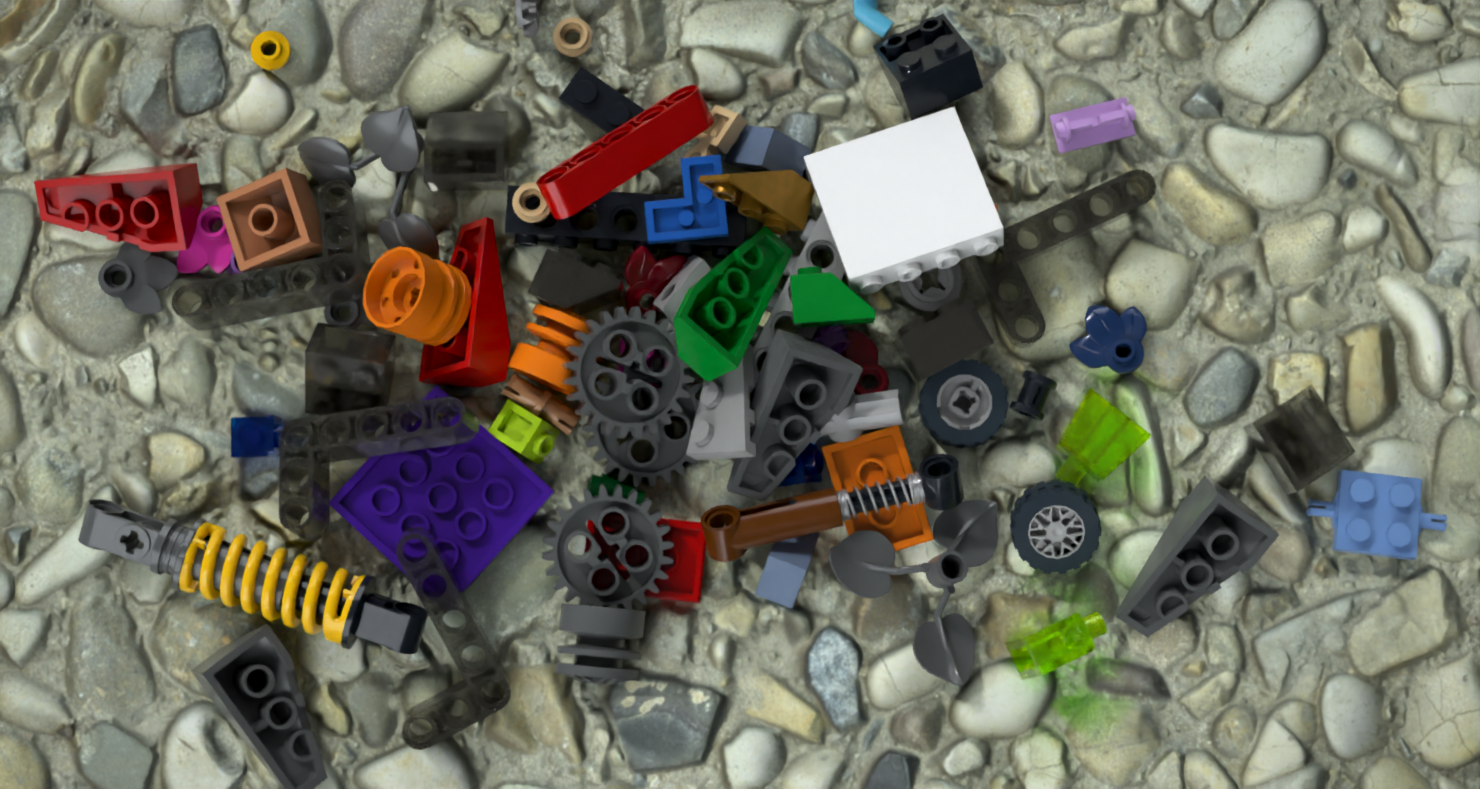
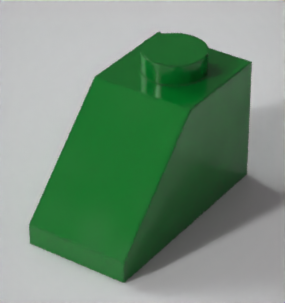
M805 267L798 269V275H790L793 329L874 323L875 310L831 272L822 273L821 267Z

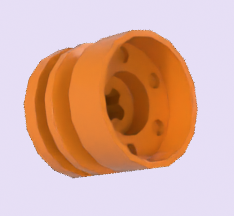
M401 246L386 251L376 260L367 275L363 289V306L367 318L375 326L393 333L402 334L406 338L431 346L448 342L460 331L467 320L472 303L469 280L467 275L458 267L446 264L441 260L432 259L429 255L412 248Z
M536 304L532 314L546 322V327L527 322L525 328L540 340L537 346L518 342L508 367L542 385L569 395L575 391L574 385L563 384L562 380L571 377L572 370L562 367V363L574 361L575 356L571 355L566 350V347H579L580 342L575 338L574 333L580 331L588 334L589 331L585 324V321L588 319L563 308ZM597 357L596 362L602 363L604 358Z

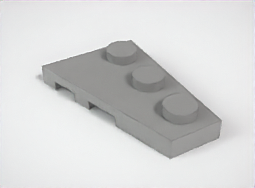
M748 345L737 369L709 382L704 380L686 455L693 459L709 460L756 457V444L750 441V427L755 425V411L749 408V394L754 388L752 345Z

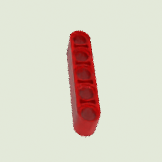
M689 85L676 90L542 175L536 184L553 217L560 220L578 213L710 128L714 123V119L697 85Z

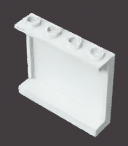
M954 106L803 157L807 178L815 190L846 273L849 288L856 294H872L879 291L886 284L898 280L901 282L911 281L919 277L922 272L937 267L939 269L950 268L961 259L973 255L985 256L996 251L999 246L1004 245L1003 225Z

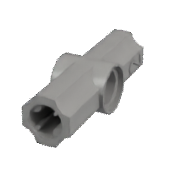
M895 389L855 395L853 392L848 405L839 416L834 414L821 429V436L829 435L833 441L848 442L858 438L863 433V430L904 425L905 414L901 391Z

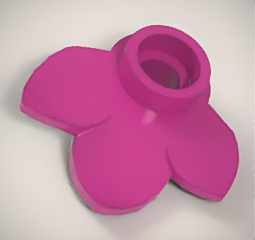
M219 205L207 207L200 212L190 249L179 250L177 259V270L179 272L195 273L204 269L209 264L216 273L221 274L230 266L233 248L224 221L223 227L218 232H213L212 226L216 221H223Z

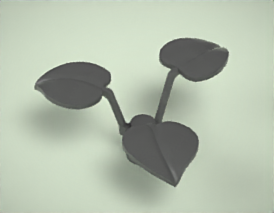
M409 105L393 110L371 113L362 121L361 134L363 140L373 153L360 161L351 162L348 148L332 138L312 137L300 143L297 150L309 173L323 187L335 192H347L352 189L356 184V175L353 170H359L380 157L382 164L389 171H402L403 174L389 210L391 219H384L379 224L381 239L388 250L399 246L407 247L429 255L432 259L440 260L439 243L430 225L415 214L402 213L399 215L398 212L409 176L418 165L421 153L425 149V141L417 131Z
M990 500L963 501L955 508L943 510L938 515L933 526V537L935 542L947 549V551L932 558L928 563L898 568L892 567L895 561L893 545L886 536L872 530L858 531L849 535L840 543L831 547L828 553L832 571L838 581L848 591L862 598H878L887 594L891 587L890 575L918 572L926 573L927 580L931 585L944 590L933 614L935 622H925L917 628L913 638V652L917 662L928 673L957 686L964 685L972 672L975 659V637L972 627L962 615L952 613L942 618V612L950 595L955 593L954 584L966 577L968 567L983 565L991 559L995 552L998 540V503Z

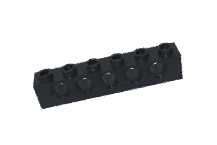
M508 185L505 234L509 239H514V244L518 246L536 247L538 246V241L554 242V247L561 249H577L578 243L593 244L594 250L607 252L617 251V246H633L634 252L643 245L651 254L657 253V248L673 249L672 254L682 253L686 256L696 255V250L712 251V257L725 259L745 242L747 217L740 214L738 207L729 201H725L729 236L648 244L644 202L684 198V196L610 191L578 213L565 219L557 220L553 226L544 228L537 223L525 222L516 215L512 199L520 186ZM531 197L526 201V208L529 210H535L540 206V199L537 197ZM585 212H592L598 216L597 224L590 230H582L577 227L578 217ZM629 214L636 217L638 220L636 228L631 232L619 231L616 228V222L621 216Z

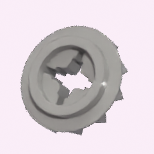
M515 0L518 29H523L525 37H535L540 27L539 0Z
M958 263L950 268L939 270L936 281L944 291L940 288L930 287L923 294L919 293L922 289L923 280L917 277L907 282L898 280L901 295L911 307L925 312L945 309L956 300L962 287V273ZM936 268L925 271L923 273L929 275L932 271H935Z

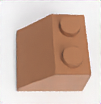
M284 168L216 198L240 272L296 263L330 248L307 177L304 174Z

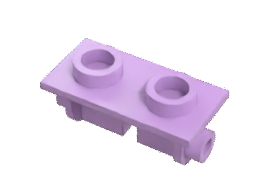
M1126 97L1049 116L1059 154L1136 135L1133 120H1136L1133 105H1128Z

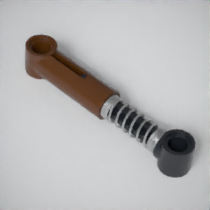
M935 454L924 459L920 463L917 472L910 473L909 475L906 474V479L903 480L897 476L894 482L886 479L885 484L880 485L876 481L873 487L864 484L863 489L858 490L854 486L852 492H847L845 489L837 492L835 487L742 509H737L730 505L710 508L701 517V526L708 553L716 561H733L744 555L748 548L844 526V520L851 519L850 515L857 519L858 513L864 512L868 516L871 510L879 513V508L886 507L889 511L890 506L897 505L900 508L901 503L905 502L910 506L911 504L915 505L925 502L929 508L939 511L955 508L964 499L959 462L949 454Z

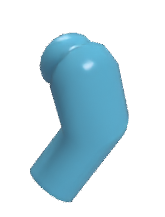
M853 0L855 18L881 38H884L893 27L894 22L878 11V0Z

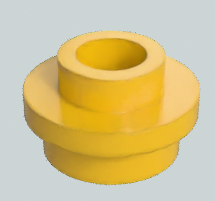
M276 31L260 33L251 44L252 59L259 67L265 70L280 69L288 62L291 55V47L284 35ZM275 44V53L270 56L264 55L265 46Z

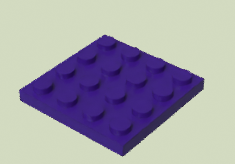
M436 384L328 504L441 608L448 611L555 494V491Z

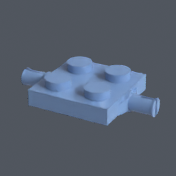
M1342 469L1338 472L1337 490L1332 502L1308 499L1307 507H1310L1306 510L1307 516L1330 517L1334 531L1332 551L1414 560L1417 558L1418 536L1421 529L1444 532L1447 523H1443L1447 521L1446 515L1423 513L1420 502L1422 479Z

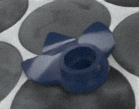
M1089 306L1085 316L1088 335L1070 343L1069 347L1072 354L1082 364L1090 368L1108 366L1112 371L1120 374H1127L1137 370L1144 359V349L1141 342L1147 332L1146 321L1142 313L1135 306L1126 309L1120 316L1106 306ZM1126 347L1131 350V354L1126 358H1120L1116 354L1118 349Z

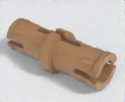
M516 372L513 373L506 384L507 386L501 392L502 395H506L530 410L535 416L541 417L566 433L567 436L572 433L577 422L582 417V415H576L573 409L552 397L554 394L549 389L541 390Z

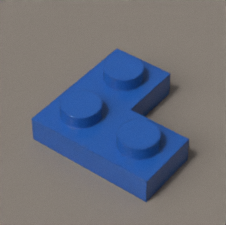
M721 154L680 158L684 198L644 202L648 244L729 236L725 201L712 195L713 191L699 182L700 176L722 174Z

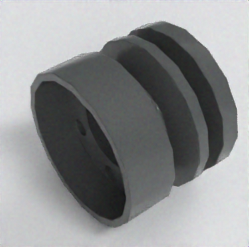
M562 603L559 630L577 635L576 644L557 646V652L575 654L574 663L556 662L555 673L564 674L576 681L616 685L617 683L630 680L639 681L640 670L622 668L623 659L641 660L642 658L641 653L626 649L624 646L625 640L644 637L646 611Z

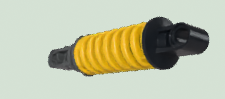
M92 499L88 501L78 541L89 548L104 550L148 565L153 573L159 575L163 573L171 574L173 576V589L179 592L193 593L200 589L201 595L205 599L214 600L221 597L223 604L228 607H234L241 603L242 609L248 614L258 613L261 610L263 617L269 621L278 620L282 616L283 623L290 628L297 627L302 623L304 631L310 635L317 634L323 629L324 637L328 641L340 644L342 648L348 650L352 648L357 638L360 637L384 645L398 653L415 654L418 651L429 615L428 611L418 605L400 602L374 593L376 584L374 576L368 574L358 577L354 575L350 583L352 588L349 590L345 588L349 577V572L345 568H339L336 571L332 583L325 581L329 567L324 561H319L315 565L311 576L305 575L308 566V557L306 555L299 554L292 564L287 562L288 551L286 548H278L271 557L267 555L268 545L265 541L260 540L256 542L252 550L247 549V536L241 533L236 535L231 543L227 542V530L224 527L209 523L205 519L199 518L191 528L181 526V522L171 518L164 522L152 516L123 508L121 505L108 500Z

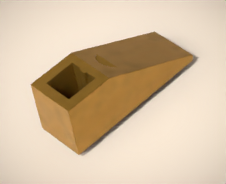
M793 170L703 175L699 177V182L711 189L714 197L723 201H729L738 207L740 214L755 218L764 224L763 227L766 226L774 234L784 235L787 231L804 230L815 190L810 182Z

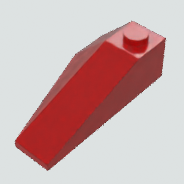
M197 163L163 165L34 181L42 221L80 232L90 231L106 236V239L111 241H124L138 245L139 249L149 252L190 249L197 226V219L203 204Z
M485 217L461 226L449 265L458 267L467 275L471 286L472 303L467 320L460 331L448 342L437 346L423 344L419 382L481 388L506 381L509 369L510 336L493 219Z

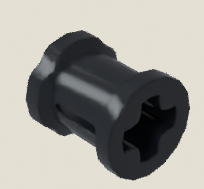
M1025 370L1022 375L1025 381L1017 400L1012 401L1009 408L1026 417L1043 421L1045 415L1042 410L1050 391L1055 390L1058 384L1041 374Z

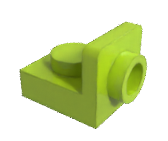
M509 399L488 430L496 439L536 464H541L545 456L552 451L555 440L560 433L559 430Z

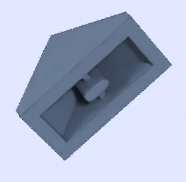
M746 125L740 133L737 142L726 154L724 163L751 172L793 170L802 177L805 171L803 157L810 155L811 148L774 128Z
M816 532L774 542L755 595L793 608L820 533Z

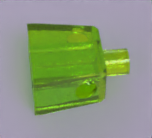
M1090 388L1081 397L1055 446L1059 452L1067 457V460L1056 472L1055 476L1061 482L1067 483L1068 481L1074 483L1075 487L1086 473L1100 482L1150 438L1151 434Z
M1097 611L1085 617H1081L1076 612L1060 617L1006 642L1005 645L1021 679L1024 680L1043 676L1094 651L1095 644L1093 639L1106 634L1107 627L1102 616Z

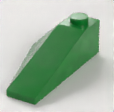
M766 226L755 232L689 288L673 319L678 357L707 382L738 368L793 253V250Z

